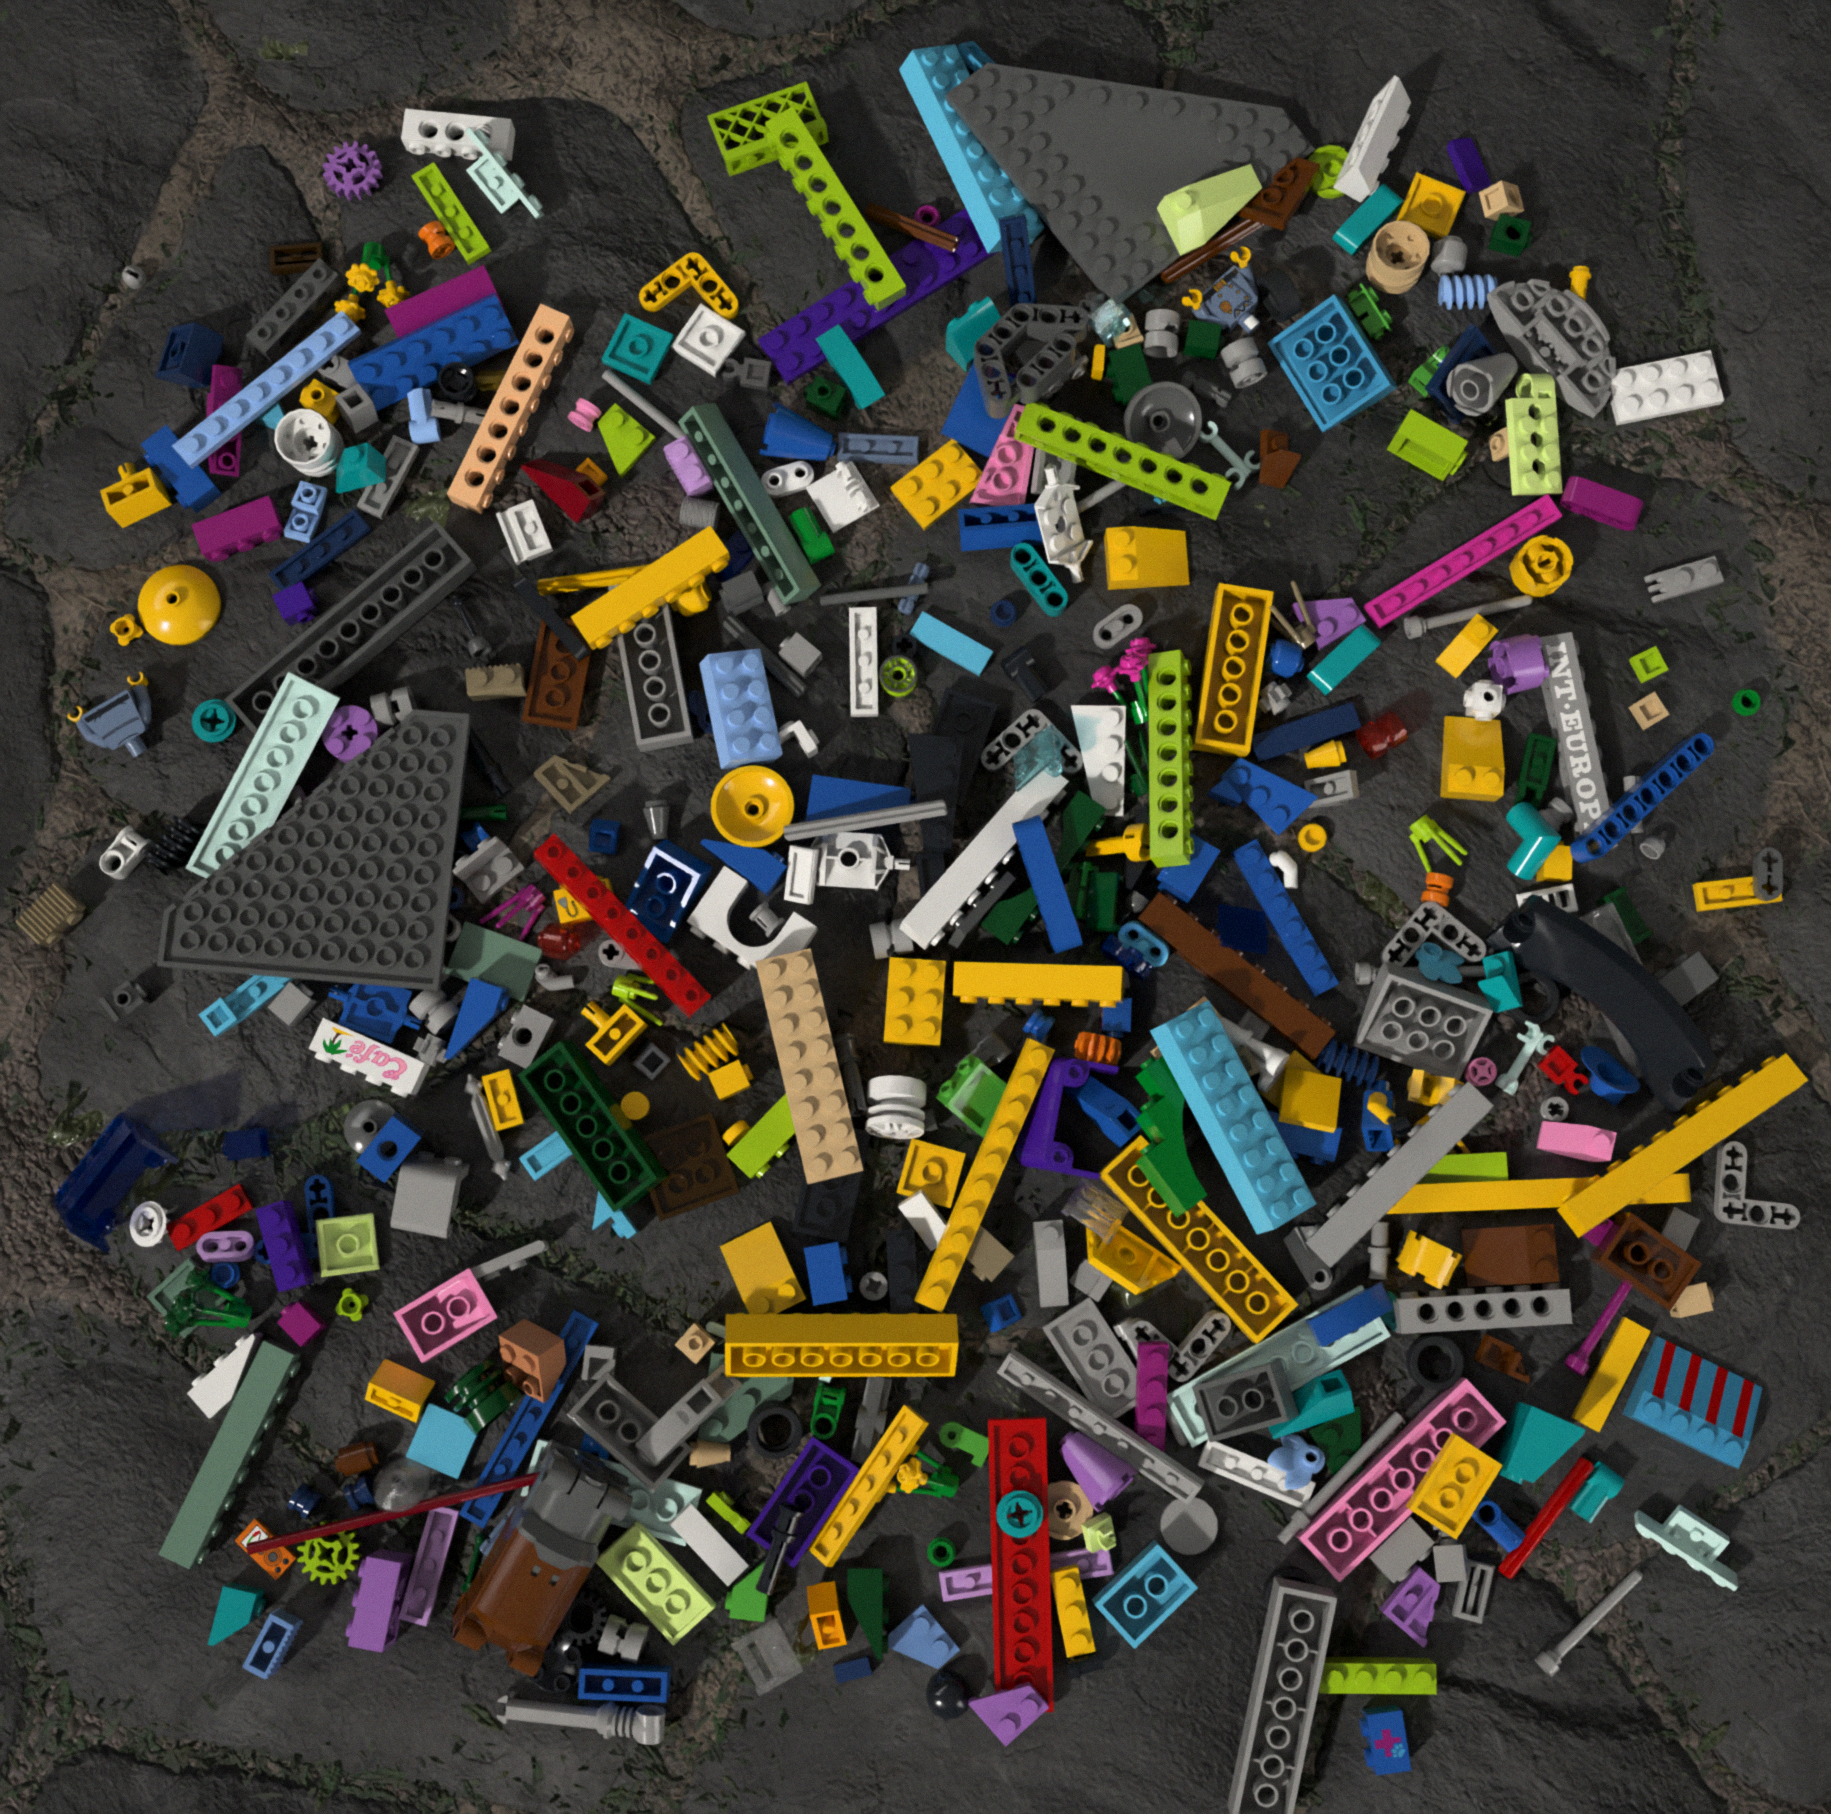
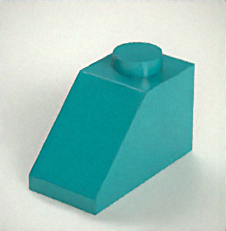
M369 443L345 448L336 469V492L340 494L385 482L386 457Z
M234 1582L224 1585L208 1645H216L256 1620L258 1616L260 1617L266 1600L263 1599L264 1589Z

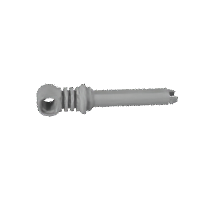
M506 1693L498 1699V1702L507 1703L506 1713H498L497 1718L503 1724H506L509 1719L596 1729L600 1735H603L604 1739L617 1736V1734H619V1737H624L625 1733L627 1738H631L633 1734V1738L637 1742L645 1745H655L664 1741L666 1709L659 1705H642L637 1710H635V1707H630L628 1710L627 1706H623L621 1710V1706L616 1705L614 1701H609L608 1704L595 1708L509 1698L510 1693Z

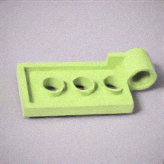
M1525 373L1516 382V395L1518 398L1505 400L1512 496L1561 494L1563 491L1555 382L1550 374ZM1529 407H1532L1534 410V419L1529 415ZM1531 434L1536 437V446L1531 443ZM1533 461L1538 465V473L1533 470Z

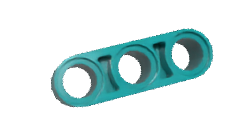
M1383 183L1346 220L1332 239L1348 254L1354 256L1393 217L1403 205L1404 200Z
M1019 543L1015 545L1010 557L1012 570L1047 615L1051 617L1061 615L1065 611L1068 601L1065 589L1030 544ZM1019 554H1025L1030 560L1027 563H1020L1015 557ZM1040 575L1045 578L1046 582L1042 585H1037L1031 578ZM1050 597H1058L1062 604L1051 606L1047 600Z
M1362 623L1306 677L1327 696L1382 644V641Z

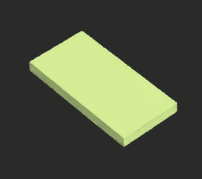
M639 1520L635 1521L609 1545L595 1561L672 1645H675L716 1606V1603Z

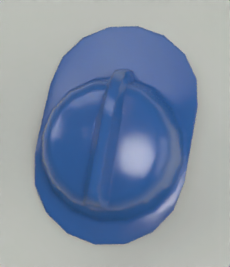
M1586 1046L1581 1050V1058L1591 1071L1590 1087L1595 1094L1610 1104L1617 1105L1627 1093H1634L1639 1090L1640 1083L1637 1078L1628 1072L1607 1051L1595 1046Z

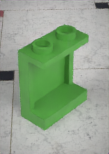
M970 1054L959 1063L957 1071L950 1080L942 1084L935 1098L979 1136L984 1138L1007 1084L985 1066L982 1060Z

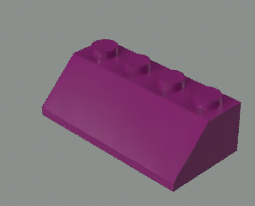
M484 265L384 310L398 338L494 292L506 315V311Z

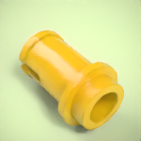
M1575 266L1569 275L1572 279L1570 291L1586 301L1587 283L1591 278V273L1586 266Z

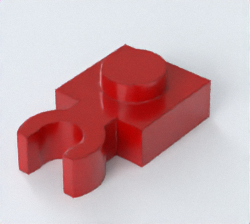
M1554 1045L1536 1064L1556 1085H1560L1564 1081L1566 1090L1571 1094L1577 1095L1579 1093L1574 1088L1575 1080L1578 1079L1582 1084L1589 1083L1585 1075L1573 1071L1578 1064L1559 1045Z

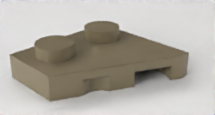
M556 755L534 772L535 778L570 815L611 782V778L606 774L600 775L587 770L585 766L571 764L566 759Z

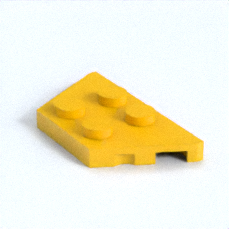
M1091 1206L1086 1212L1088 1263L1133 1294L1142 1293L1176 1276L1182 1269L1181 1265L1095 1207Z

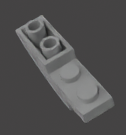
M722 1364L705 1380L702 1379L657 1421L636 1443V1448L656 1467L693 1434L702 1422L741 1389L742 1384L735 1377H725V1366Z

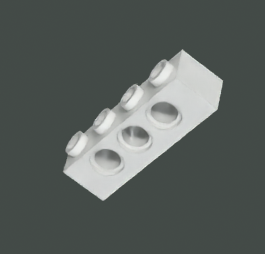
M405 109L401 140L406 150L413 154L434 153L441 157L454 155L462 156L468 160H475L484 154L465 130L468 127H474L476 130L480 128L490 138V142L487 143L494 152L498 150L506 161H512L515 129L512 120L507 118ZM432 132L437 133L433 137H427ZM463 135L461 139L453 140L455 136Z

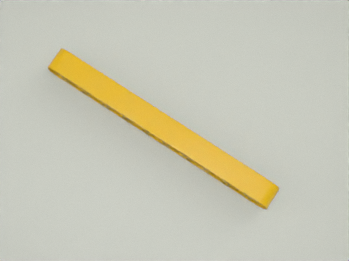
M1689 1173L1672 1174L1629 1204L1691 1202ZM1592 1177L1416 1184L1386 1214L1561 1207L1564 1204L1561 1200L1564 1196L1575 1189L1578 1193L1586 1189L1584 1183Z

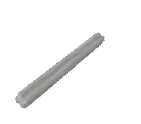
M941 799L784 826V836L786 840L792 841L944 816L947 814V805Z

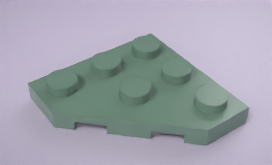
M711 1353L708 1376L722 1364L725 1366V1354ZM735 1377L742 1384L741 1389L700 1424L698 1439L728 1443L747 1428L749 1416L757 1406L766 1401H783L793 1392L795 1377Z

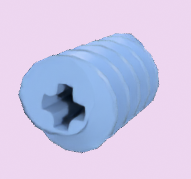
M1490 274L1485 275L1483 279L1480 275H1474L1472 279L1469 275H1464L1461 279L1458 275H1453L1451 279L1447 275H1443L1440 278L1438 287L1439 306L1445 302L1447 310H1451L1453 302H1456L1458 310H1462L1464 302H1467L1468 309H1472L1474 302H1477L1479 309H1483L1485 301H1488L1486 295L1498 287L1497 278H1493Z

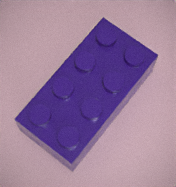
M813 1434L746 1535L769 1550L773 1540L771 1529L777 1524L781 1512L779 1509L782 1502L791 1503L804 1509V1516L800 1517L795 1530L797 1534L796 1539L793 1543H789L784 1562L794 1568L859 1472L861 1466Z

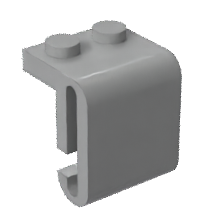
M418 1151L417 1154H413L401 1165L391 1217V1228L448 1239L453 1228V1223H450L452 1212L456 1211L461 1180L468 1175L470 1164L462 1163V1159L457 1157L440 1159L435 1158L434 1153Z

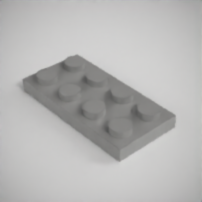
M1090 1297L1042 1327L1088 1401L1114 1419L1135 1406L1137 1369Z

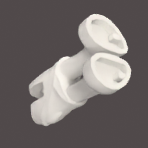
M1224 1017L1219 1018L1235 1051L1248 1046L1260 1069L1258 1089L1266 1094L1281 1075L1290 1055L1282 1049L1274 1048L1252 1038V1030L1242 1029Z

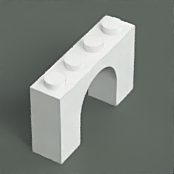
M726 866L722 868L687 920L689 925L692 926L690 931L701 939H704L706 936L715 941L713 947L725 955L730 951L738 956L736 962L748 970L752 966L757 969L755 961L805 950L818 931L817 926L793 912L780 933L770 943L760 947H749L739 943L731 934L729 919L732 910L748 888L749 883Z

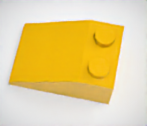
M1136 526L1106 528L1104 546L1108 590L1190 584L1185 531Z
M1445 716L1440 797L1497 801L1503 796L1505 770L1500 720L1478 721L1475 718Z
M771 1221L720 1246L749 1314H777L808 1298Z

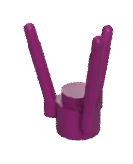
M530 884L526 889L523 887L516 895L482 917L479 923H485L517 901L518 904L496 924V928L503 926L522 908L528 913L534 910L518 938L519 941L523 942L537 917L545 909L542 903L547 898L535 886Z

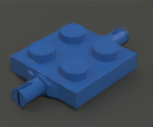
M354 984L348 991L333 985L330 989L340 993V995L329 992L328 997L344 1002L343 1013L338 1022L339 1025L390 1044L393 1043L396 1033L402 1025L409 1026L418 1031L420 1029L419 1025L410 1021L422 1024L423 1020L407 1014L408 1004L413 994L409 990Z

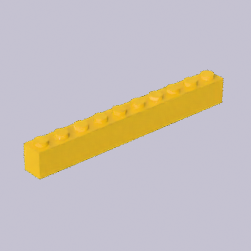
M1787 1053L1778 1059L1774 1055L1760 1064L1763 1068L1756 1074L1753 1070H1750L1738 1080L1741 1084L1733 1088L1731 1084L1717 1093L1719 1099L1713 1103L1708 1099L1696 1107L1697 1114L1691 1118L1685 1114L1673 1123L1675 1128L1669 1133L1663 1129L1651 1138L1653 1141L1651 1145L1645 1148L1641 1144L1629 1153L1631 1157L1629 1160L1623 1163L1619 1159L1606 1168L1609 1173L1601 1178L1597 1174L1584 1183L1586 1189L1580 1193L1576 1189L1568 1193L1561 1199L1564 1204L1557 1211L1576 1236L1580 1238L1800 1088L1808 1079Z

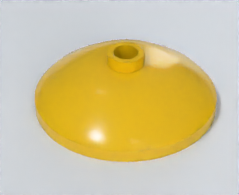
M172 565L154 573L142 587L138 599V613L144 628L159 641L170 645H187L205 637L215 626L221 610L220 594L213 580L203 571L188 565ZM173 596H177V601L170 604V599Z
M755 765L743 766L729 772L717 784L711 798L712 819L721 835L735 845L751 848L767 846L784 834L785 825L791 824L794 815L793 795L786 781L773 770ZM753 806L759 809L755 815L749 813V809Z

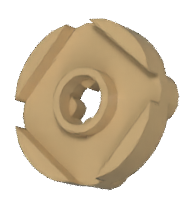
M1069 1480L1048 1483L1049 1536L1059 1540L1072 1539L1083 1533L1081 1524L1092 1519L1093 1507L1079 1484ZM1068 1502V1507L1072 1509L1071 1514H1066L1064 1518L1059 1517L1060 1512L1056 1510L1057 1505Z

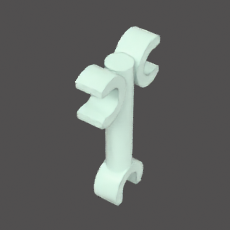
M1209 421L1207 428L1211 430L1212 434L1205 435L1200 431L1198 440L1203 443H1211L1233 466V468L1226 472L1225 478L1229 479L1230 476H1237L1239 481L1235 484L1234 489L1238 490L1243 486L1245 479L1251 473L1260 471V462L1257 465L1250 463L1249 459L1255 453L1253 450L1249 451L1245 455L1244 460H1242L1217 435V425Z
M1529 1020L1525 1021V1024L1528 1026V1032L1525 1035L1517 1034V1038L1525 1042L1524 1047L1508 1073L1500 1075L1495 1082L1496 1086L1510 1095L1517 1091V1078L1533 1052L1537 1051L1542 1055H1546L1547 1051L1543 1049L1545 1041L1554 1042L1555 1040L1552 1035L1540 1031V1027Z

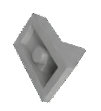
M1346 770L1304 781L1305 790L1319 796L1308 808L1349 804V800L1360 798L1356 770Z

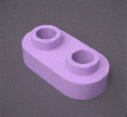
M246 1231L208 1232L200 1237L196 1249L200 1257L206 1262H239L253 1256L256 1242L251 1234ZM241 1246H246L244 1250L238 1251ZM213 1247H218L215 1252H210Z

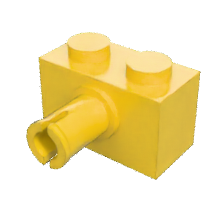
M124 463L127 472H125L122 465L118 468L122 480L100 490L106 511L122 528L171 506L165 484L150 468L137 473L136 466L133 463Z
M592 1000L587 1005L595 1014L586 1007L582 1010L581 1014L599 1030L585 1045L606 1065L611 1066L648 1025L626 1004L610 1017Z

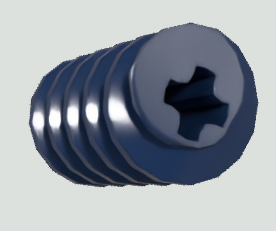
M1333 1037L1320 1052L1316 1063V1069L1324 1063L1326 1073H1329L1333 1067L1336 1068L1335 1077H1339L1343 1072H1346L1347 1082L1353 1076H1356L1357 1086H1360L1364 1080L1367 1081V1090L1372 1088L1379 1070L1378 1056L1373 1055L1369 1059L1367 1051H1362L1358 1055V1048L1353 1046L1348 1050V1045L1345 1042L1340 1043L1337 1047V1039Z

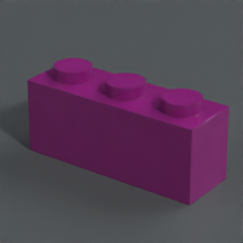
M269 495L191 525L202 555L210 562L223 561L230 554L238 551H249L254 548V545L261 542H273L279 539L280 535L284 534L283 530L285 528L276 503Z

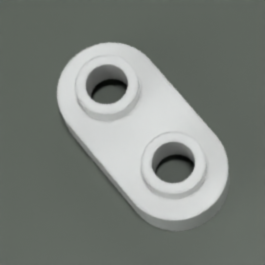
M797 461L768 470L763 474L761 483L770 498H780L806 490V487L814 482V471L807 462ZM797 471L805 472V475L800 478L795 474ZM775 478L779 480V483L771 485L770 481Z

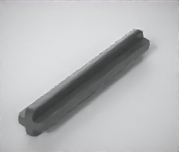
M730 615L724 620L723 626L747 650L760 648L763 665L795 697L798 698L807 690L806 685L734 615Z

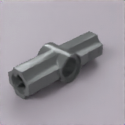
M867 1378L862 1404L860 1403L855 1425L857 1430L850 1460L865 1463L878 1444L880 1435H883L888 1412L886 1406L892 1386V1378Z

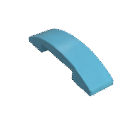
M254 975L227 997L219 998L201 1012L199 1016L212 1034L218 1037L263 1007L278 995L289 982L295 979Z

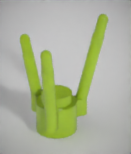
M1427 814L1409 827L1413 832L1409 838L1414 843L1427 873L1432 872V868L1420 843L1421 839L1424 843H1427L1433 838L1457 865H1462L1460 858L1443 839L1462 855L1466 856L1468 852L1441 829L1433 819L1431 820Z
M631 973L628 976L619 974L612 988V995L619 997L618 1002L628 1005L659 1026L663 1025L662 1020L630 1000V998L635 1000L637 995L657 1000V995L640 989L639 984L655 983L649 977L636 976Z

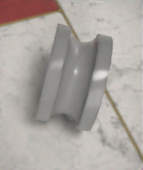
M1560 1097L1547 1098L1540 1106L1541 1116L1549 1122L1562 1121L1569 1112L1567 1102ZM1558 1103L1560 1108L1557 1110H1561L1560 1114L1551 1116L1548 1112L1551 1110L1548 1109L1549 1104L1554 1105Z

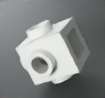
M1478 680L1477 683L1475 682L1464 694L1465 717H1475V720L1478 721L1494 719L1505 708L1506 695L1502 694L1503 685H1495L1492 680Z

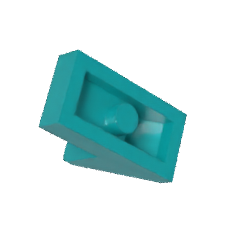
M1505 951L1482 958L1486 979L1479 981L1478 985L1494 1012L1500 1013L1522 1007L1513 952Z

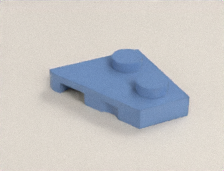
M923 1603L886 1634L888 1635L889 1648L936 1669H939L960 1651V1647Z

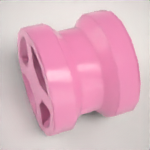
M579 398L576 402V409L571 411L567 417L579 428L590 432L593 428L594 420L598 419L602 412L591 402Z
M1484 1057L1469 1061L1464 1069L1466 1081L1478 1087L1493 1082L1497 1074L1496 1066L1492 1060Z

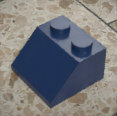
M196 322L171 327L155 377L195 389L208 387L212 380V366L216 364V361L223 352L222 342L224 336Z

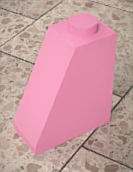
M1542 1121L1536 1149L1590 1163L1611 1161L1617 1133L1589 1125Z

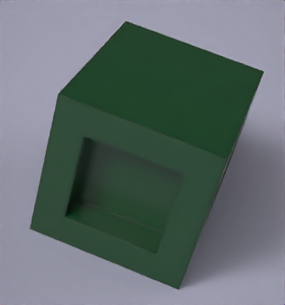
M1500 213L1493 225L1487 249L1519 257L1524 248L1528 249L1533 235V233L1529 232L1531 222ZM1507 233L1514 234L1517 239H1511Z

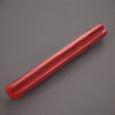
M1583 1457L1578 1459L1524 1532L1526 1536L1517 1549L1511 1551L1501 1563L1498 1570L1504 1576L1512 1579L1593 1471L1594 1465L1589 1460Z

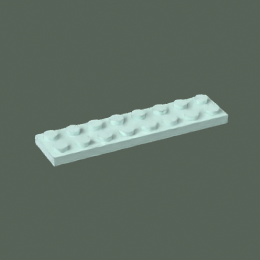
M290 671L287 673L186 869L204 878H208L219 869L218 866L236 852L239 853L250 844L253 838L275 823L341 697Z
M1359 1285L1261 1340L1258 1344L1252 1345L1167 1393V1403L1190 1446L1193 1448L1209 1439L1192 1386L1281 1359L1292 1392L1313 1378L1323 1375L1390 1337L1383 1321L1378 1317L1324 1347L1318 1346L1306 1320L1364 1290L1363 1286Z

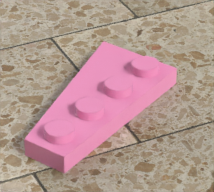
M1013 405L969 504L981 507L1025 504L1034 447L1014 439L1015 429L1025 406Z

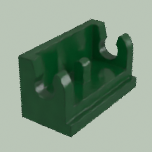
M1090 873L1086 928L1097 932H1120L1121 926L1115 923L1118 883L1125 881V876H1120L1119 873Z
M1622 886L1595 901L1623 949L1631 947L1653 935L1652 930L1647 929L1628 897L1626 886Z

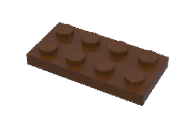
M561 618L590 653L578 662L544 621L541 620L522 721L523 723L577 731L593 650L573 620Z

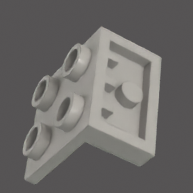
M497 836L484 839L477 846L478 850L471 856L467 854L461 857L455 863L457 867L452 870L458 878L464 881L482 904L526 870L508 846Z

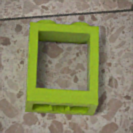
M1410 409L1386 450L1444 481L1448 473L1453 476L1468 453L1464 451L1468 441Z

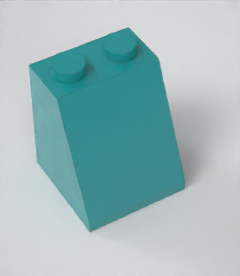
M1516 1402L1494 1460L1503 1465L1498 1475L1521 1485L1524 1480L1534 1483L1584 1435L1586 1429L1531 1405Z

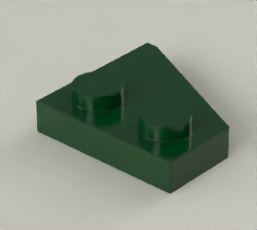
M1354 1405L1355 1412L1326 1421L1308 1429L1316 1446L1323 1452L1325 1464L1332 1477L1361 1448V1413L1358 1405ZM1362 1464L1356 1469V1471L1353 1474L1362 1470Z

